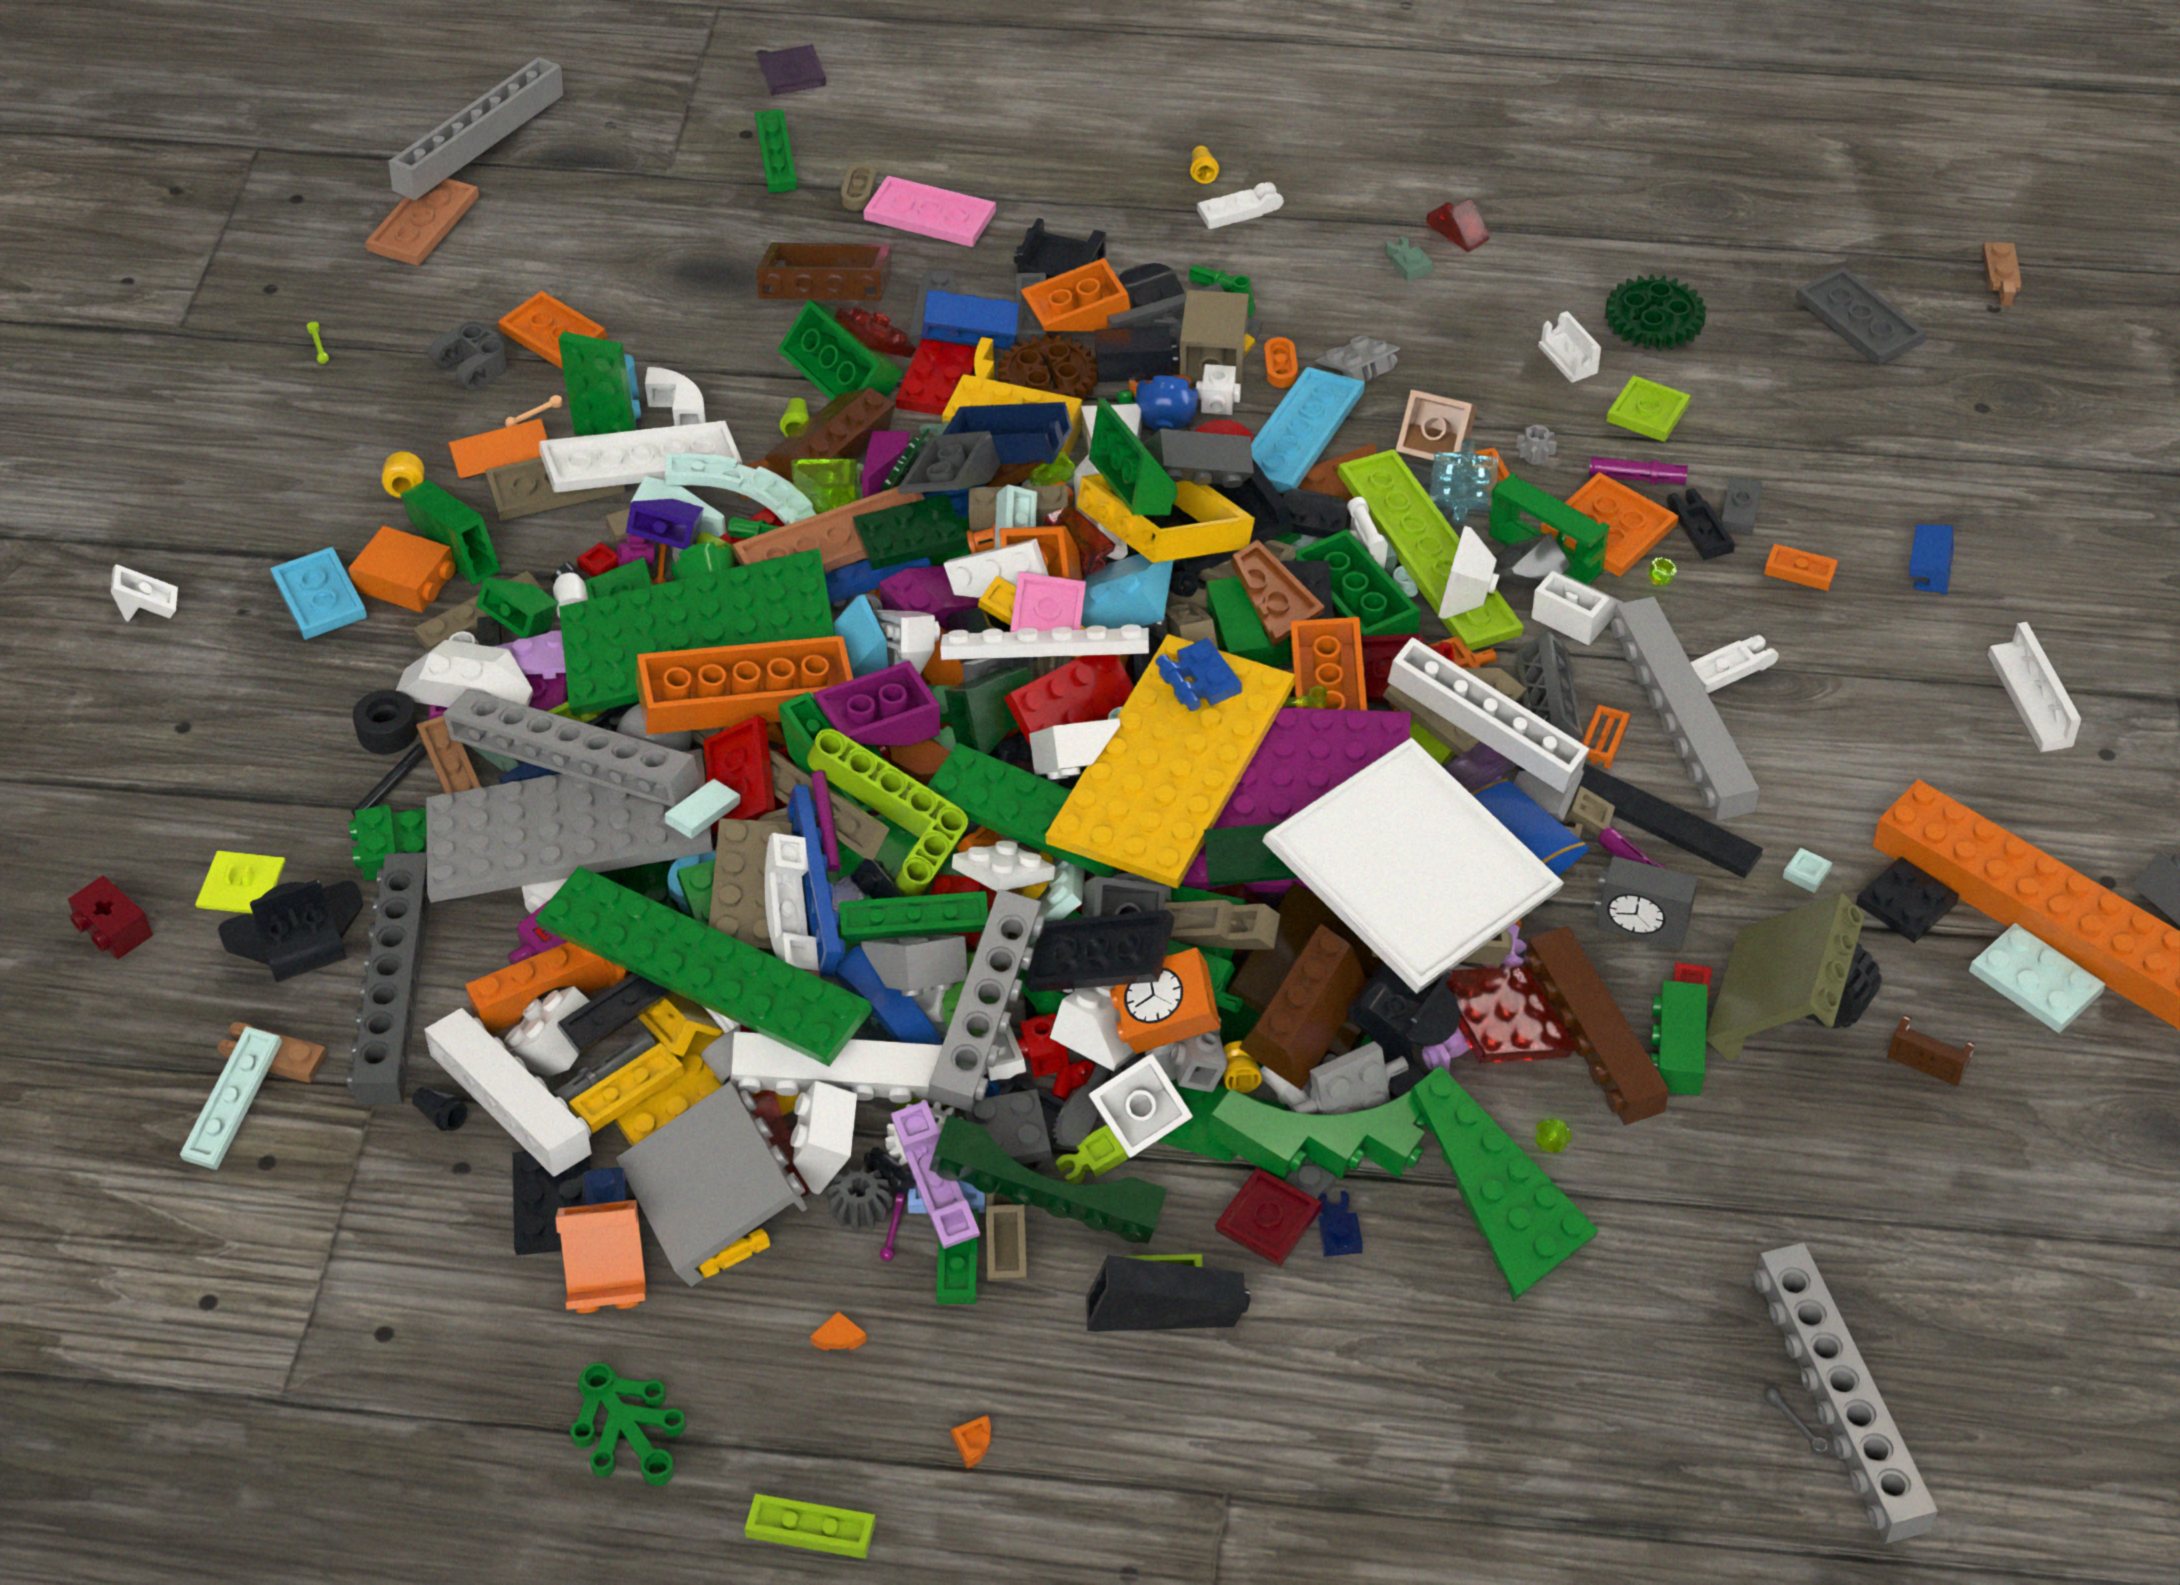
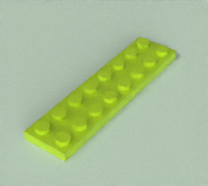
M1395 449L1339 464L1338 476L1354 498L1362 497L1366 500L1369 506L1368 514L1377 531L1385 535L1396 552L1399 562L1436 614L1439 615L1460 538ZM1496 588L1494 594L1487 592L1483 606L1446 619L1440 618L1453 637L1457 636L1470 651L1519 637L1524 629L1520 620Z

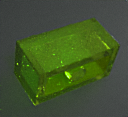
M1061 452L1053 464L1044 463L1031 472L1030 484L1032 486H1049L1060 481L1065 483L1074 477L1075 464Z

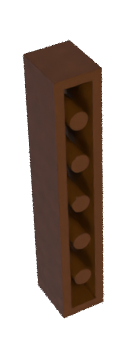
M1565 926L1528 938L1527 953L1524 955L1525 968L1539 982L1544 1000L1551 1002L1554 1007L1560 1027L1567 1029L1572 1037L1575 1052L1579 1057L1583 1056L1587 1062L1593 1082L1596 1085L1600 1084L1605 1092L1610 1110L1618 1114L1624 1126L1665 1112L1669 1093L1668 1087L1570 928Z

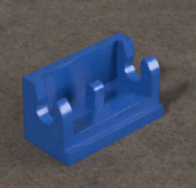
M1916 524L1909 576L1917 578L1926 577L1929 579L1928 582H1914L1916 590L1948 594L1954 555L1953 525Z

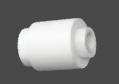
M565 573L556 579L553 586L554 599L559 602L556 611L560 618L559 606L588 600L585 582L577 574Z

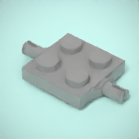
M1373 1041L1310 1070L1312 1083L1310 1097L1306 1101L1291 1106V1112L1315 1113L1316 1115L1349 1114L1390 1102L1388 1089L1390 1078L1408 1071L1407 1061L1403 1056H1400L1385 1064L1382 1048Z

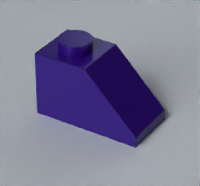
M673 498L633 501L625 533L684 550L692 546L698 537L704 507Z

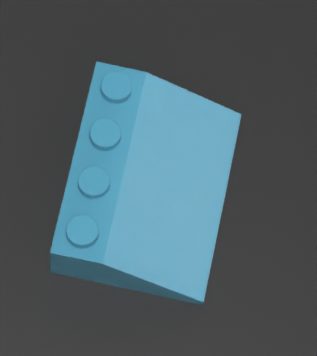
M1137 554L1081 572L1082 581L1086 582L1080 625L1085 628L1099 625L1107 629H1121L1124 625L1134 624L1143 627L1164 620L1174 560L1153 563L1142 554Z

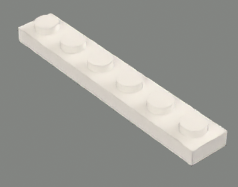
M1129 624L1122 626L1121 629H1107L1104 626L1096 625L1090 626L1086 630H1072L1070 627H1056L1051 631L1021 628L1017 632L987 629L982 633L953 630L948 634H942L940 646L941 660L1149 653V628H1141L1139 625Z

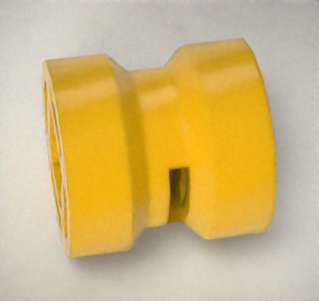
M1235 1041L1223 1047V1051L1227 1054V1067L1223 1077L1226 1088L1229 1091L1233 1089L1244 1094L1256 1089L1261 1084L1262 1076L1257 1060L1239 1049L1242 1041Z

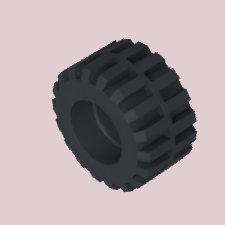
M1858 942L1834 1025L1831 1028L1839 1029L1840 1026L1846 1028L1850 1027L1852 1023H1856L1881 987L1882 976L1878 973L1880 970L1878 964L1872 961L1873 956L1868 951L1861 948L1862 945ZM1815 1014L1805 1016L1806 1019L1814 1020L1817 1024L1825 1027V1024Z

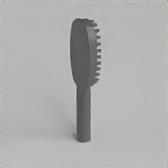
M1097 1063L1086 1085L1075 1090L1066 1100V1103L1063 1104V1108L1060 1109L1061 1112L1058 1113L1059 1117L1056 1118L1057 1123H1054L1056 1128L1053 1129V1132H1056L1053 1137L1058 1139L1056 1143H1060L1061 1146L1074 1147L1087 1137L1098 1114V1110L1088 1094L1103 1085L1110 1069Z

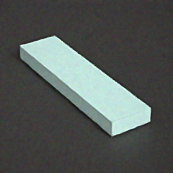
M245 1027L180 1153L184 1161L214 1170L218 1169L282 1044L280 1036Z

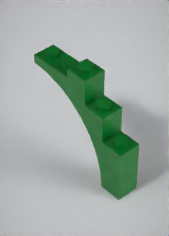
M1231 1089L1211 1113L1206 1135L1283 1181L1291 1171L1297 1173L1306 1159L1342 1180L1350 1168L1356 1171L1365 1157L1400 1178L1408 1166L1414 1169L1422 1158L1425 1149L1420 1146L1425 1134L1424 1129L1427 1125L1411 1094L1412 1090L1398 1099L1373 1109L1349 1114L1312 1115L1285 1111L1269 1106Z

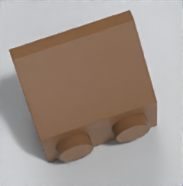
M1411 389L1396 452L1458 466L1469 441L1478 407L1471 403Z

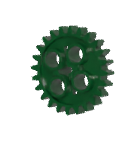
M1650 274L1649 280H1645L1642 276L1638 275L1637 282L1628 278L1626 279V286L1618 283L1617 289L1610 291V297H1607L1605 319H1608V327H1614V335L1623 334V342L1632 339L1634 347L1644 343L1645 350H1648L1651 345H1655L1658 351H1661L1662 345H1667L1669 349L1673 350L1674 343L1683 347L1686 340L1693 342L1695 334H1701V329L1705 323L1706 306L1703 305V297H1697V290L1688 291V283L1679 286L1677 285V278L1668 282L1665 275L1660 280H1656L1653 274Z

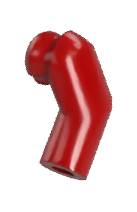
M1082 1060L1061 1068L1057 1073L1051 1094L1066 1101L1072 1090L1086 1085L1095 1068L1094 1064L1089 1060Z

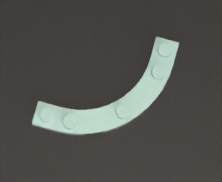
M666 453L665 485L711 486L738 492L766 506L779 517L785 526L816 515L812 509L813 504L799 489L781 476L761 466L756 470L738 464V459L719 455Z

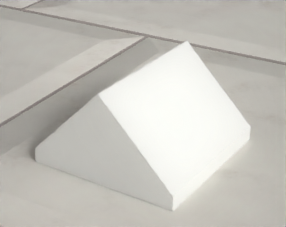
M1150 1053L1088 1094L1104 1123L1112 1130L1129 1158L1193 1117L1153 1053Z

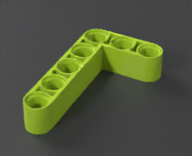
M834 729L821 730L817 734L807 756L810 768L813 771H825L827 780L920 838L905 859L895 878L894 884L905 897L923 896L960 841L968 825V818L965 812ZM909 876L915 877L918 881L911 879Z

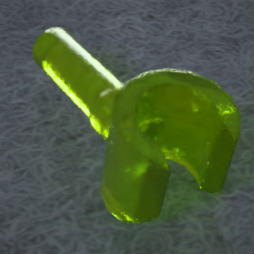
M1313 686L1309 690L1308 696L1287 698L1282 707L1307 706V708L1325 709L1327 689L1323 686Z

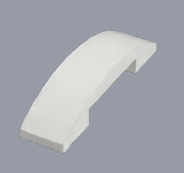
M772 833L769 836L765 864V908L773 950L778 959L799 969L819 971L816 937L808 936L802 884V876L809 871L805 838Z

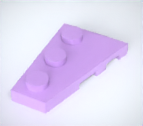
M561 630L550 631L546 634L530 638L517 639L506 644L490 646L509 649L524 676L526 674H543V679L556 678V673H566Z

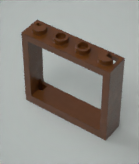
M771 242L757 268L758 298L881 301L892 274L891 244ZM779 260H785V266H777ZM772 285V293H767ZM876 285V294H866V287H874Z

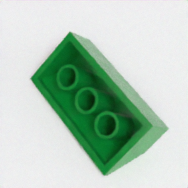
M811 299L808 300L777 349L831 401L839 394L869 387L887 398L904 373L833 308Z
M1098 398L1089 460L1099 473L1103 475V478L1120 500L1124 502L1132 515H1170L1172 503L1177 499L1176 484L1106 399Z
M1347 529L1295 551L1296 557L1293 559L1294 561H1329L1332 604L1344 618L1359 617L1361 636L1418 634L1420 609Z

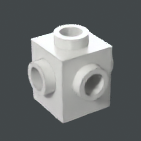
M1205 364L1203 381H1197L1196 384L1198 400H1201V413L1232 415L1234 402L1240 403L1241 384L1236 383V366Z

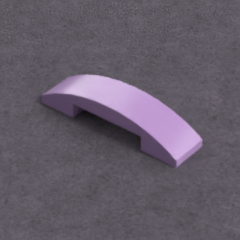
M927 1100L891 1113V1118L912 1176L943 1249L980 1236L979 1229L968 1202L964 1199L958 1181L944 1180L936 1172L929 1170L940 1133Z

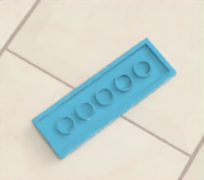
M1306 367L1251 443L1253 459L1278 493H1286L1290 489H1297L1364 393L1365 381Z

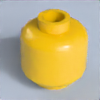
M400 451L393 453L386 459L383 465L382 484L384 489L391 496L401 498L400 493L422 483L425 470L422 461L410 452Z

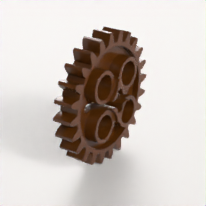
M1044 334L1043 340H1038L1037 337L1032 336V342L1028 343L1021 339L1020 347L1011 345L1010 352L1003 353V360H999L998 382L1082 399L1085 402L1086 394H1093V386L1098 385V365L1096 364V356H1091V349H1083L1082 342L1073 345L1071 337L1061 341L1060 335H1057L1054 340H1050L1047 334Z

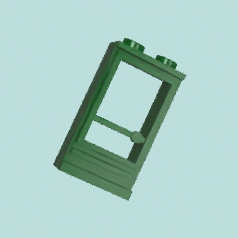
M1514 472L1504 481H1499L1494 486L1491 492L1493 500L1492 509L1489 514V537L1508 546L1509 544L1545 534L1519 519L1521 509L1559 531L1555 541L1570 563V566L1562 574L1590 585L1603 573L1609 525L1604 522L1598 524L1596 520L1587 518V515L1520 478L1517 479V474ZM1565 535L1576 540L1575 550L1563 544L1566 541Z

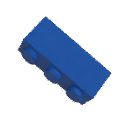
M927 290L921 338L978 346L981 337L993 339V348L1010 350V346L1014 344L1016 337L1019 303H1013L1005 299L980 298L976 295L951 294L944 290Z

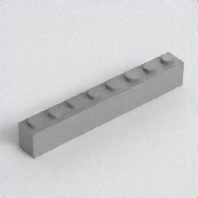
M540 57L536 58L389 160L392 191L407 198L417 200L563 96L561 66Z
M1655 597L1617 604L1615 618L1611 620L1612 633L1616 639L1619 638L1626 660L1632 662L1636 670L1638 683L1646 688L1651 707L1654 710L1657 709L1661 717L1664 732L1672 737L1675 752L1679 758H1683L1690 781L1697 784L1704 807L1710 809L1716 821L1755 812L1759 787Z

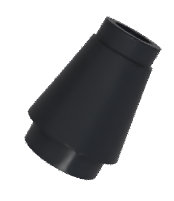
M420 1087L413 1095V1106L422 1112L441 1131H455L466 1120L467 1107L458 1096L427 1087Z

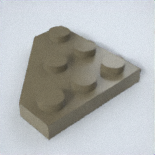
M1462 668L1515 702L1526 691L1524 686L1501 668ZM1390 685L1386 689L1383 697L1402 712H1411L1412 720L1461 759L1465 760L1481 742L1395 686Z

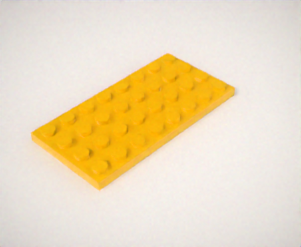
M1167 634L1116 719H1120V727L1094 763L1086 767L1045 834L1046 844L1178 889L1204 844V830L1212 829L1294 687L1295 674L1218 650L1242 683V693L1212 706L1205 697L1199 699L1201 706L1195 711H1190L1186 705L1180 704L1176 699L1174 688L1171 684L1165 683L1159 674L1160 669L1155 662L1163 654H1166L1171 661L1179 662L1177 650L1195 642ZM1190 676L1184 678L1186 682L1194 683Z

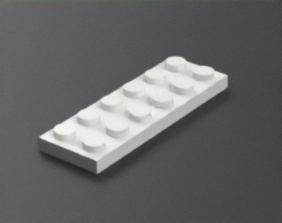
M726 421L539 441V452L554 493L641 483L645 476L665 480L666 453L719 455L738 459V464L742 465V459Z

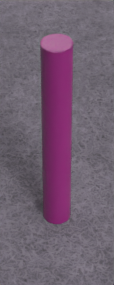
M818 770L811 774L819 826L822 831L824 855L827 856V871L834 872L841 869L826 773L825 771Z

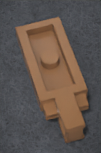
M1984 242L1982 256L1988 290L1998 291L2000 306H2013L2014 295H2016V291H2020L2022 283L2014 243Z

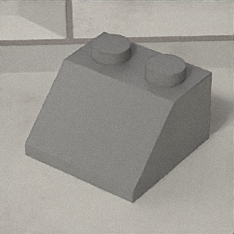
M936 934L861 941L862 950L885 987L901 990L902 996L924 994V988L929 987L934 991L953 989V983L966 981L965 936Z

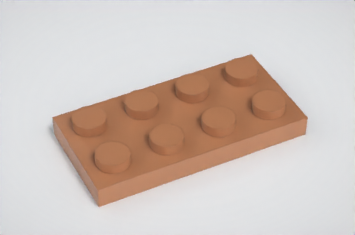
M446 178L417 200L405 197L366 240L367 251L419 266L479 197L478 187Z

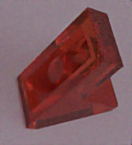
M1470 198L1457 206L1447 202L1427 214L1426 224L1467 252L1489 240L1490 234L1474 202Z

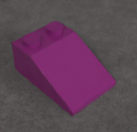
M944 566L908 568L879 582L880 601L883 610L918 611L935 615V621H938L939 626L948 632L951 629L946 618L950 613L979 608L980 598L954 595Z
M909 660L814 692V699L834 730L858 744L909 746L940 735V705Z

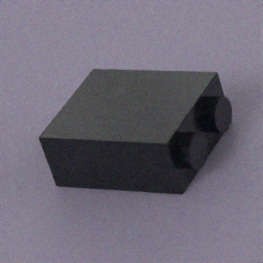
M1169 326L1095 329L1098 382L1153 380V376H1173V368L1179 367L1176 337H1170Z

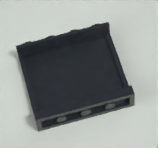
M1252 457L1254 474L1245 480L1241 486L1226 488L1223 484L1210 483L1208 486L1255 518L1250 544L1257 539L1264 544L1294 530L1288 505ZM1173 503L1170 515H1144L1146 519L1160 529L1200 523ZM1240 550L1177 559L1173 561V568L1175 570L1180 568L1181 570L1193 571L1198 575L1207 568L1211 569L1232 559L1233 554Z

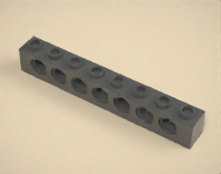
M427 853L385 854L383 868H378L377 885L380 892L379 895L373 898L375 923H370L369 942L372 947L371 951H366L364 960L365 971L368 974L367 980H362L360 985L363 1008L357 1009L356 1027L359 1035L358 1038H353L352 1058L355 1062L354 1068H349L347 1073L349 1091L354 1090L358 1105L403 1104L430 904L427 894Z

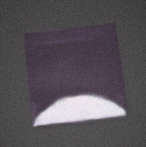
M813 44L758 54L759 64L771 95L826 85V77Z

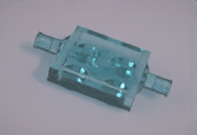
M1468 438L1462 440L1461 452H1435L1430 498L1436 506L1453 507V520L1456 523L1459 521V514H1461V523L1467 520V509L1491 511L1493 500L1491 492L1497 483L1499 458L1481 456L1474 453L1475 441L1470 438L1469 447H1467Z

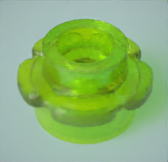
M1551 1118L1547 1122L1541 1120L1536 1125V1131L1538 1132L1535 1141L1546 1152L1559 1153L1572 1140L1571 1131L1559 1119Z

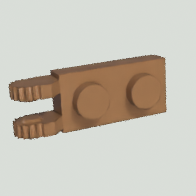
M233 1022L228 1029V1033L236 1040H239L246 1026L253 1027L246 1023ZM259 1029L278 1035L282 1040V1044L267 1072L311 1083L328 1055L326 1047ZM222 1040L217 1047L219 1053L225 1056V1058H230L238 1042Z

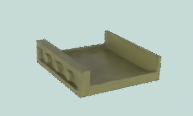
M1841 892L1739 929L1707 1029L1706 1040L1727 1061L1740 1057L1746 1036L1811 1014H1815L1828 1028L1833 1027L1865 915Z

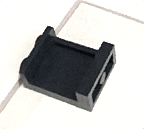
M1037 218L1033 227L1027 229L1022 246L1016 248L1014 263L1017 264L1018 273H1046V280L1105 258L1106 232L1094 230L1088 242L1046 233L1044 231V219Z

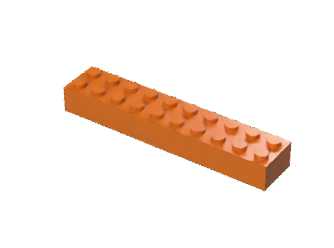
M1920 779L1879 818L1872 845L1874 848L1894 860L1903 857L1958 893L1961 900L2006 927L2010 928L2014 923H2017L2104 982L2108 988L2180 1030L2179 930Z

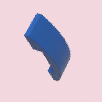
M856 945L844 955L843 961H838L834 974L835 978L847 991L870 1001L873 1009L871 1012L896 1042L943 1045L941 1037L911 996H902L901 990L885 987L862 948Z

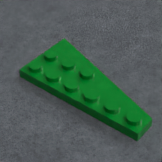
M1442 1066L1413 1087L1411 1094L1429 1131L1434 1133L1442 1149L1441 1155L1446 1165H1450L1457 1179L1456 1186L1480 1235L1486 1238L1494 1254L1492 1259L1498 1271H1502L1509 1285L1508 1291L1514 1302L1594 1239L1599 1230Z

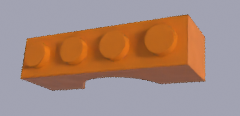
M567 942L467 983L465 987L474 1017H478L482 1021L486 1031L491 1035L519 1023L524 1009L535 998L549 990L574 986L589 994L608 986L609 983L604 958L571 942Z

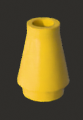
M1197 146L1192 151L1190 173L1194 180L1202 184H1208L1215 180L1219 173V165L1209 153L1207 147Z

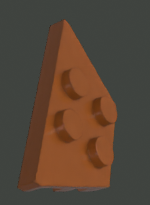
M1371 443L1311 467L1297 489L1339 496L1348 504L1354 497L1338 476V466L1341 463L1377 454L1376 445Z

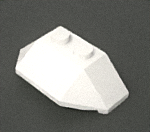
M873 610L886 638L889 667L909 660L920 675L935 650V642L939 641L940 627L939 622L935 621V615L918 611Z
M444 640L404 670L395 690L407 695L412 702L448 708L466 689L486 693L525 706L529 705L533 696L532 687L509 649Z

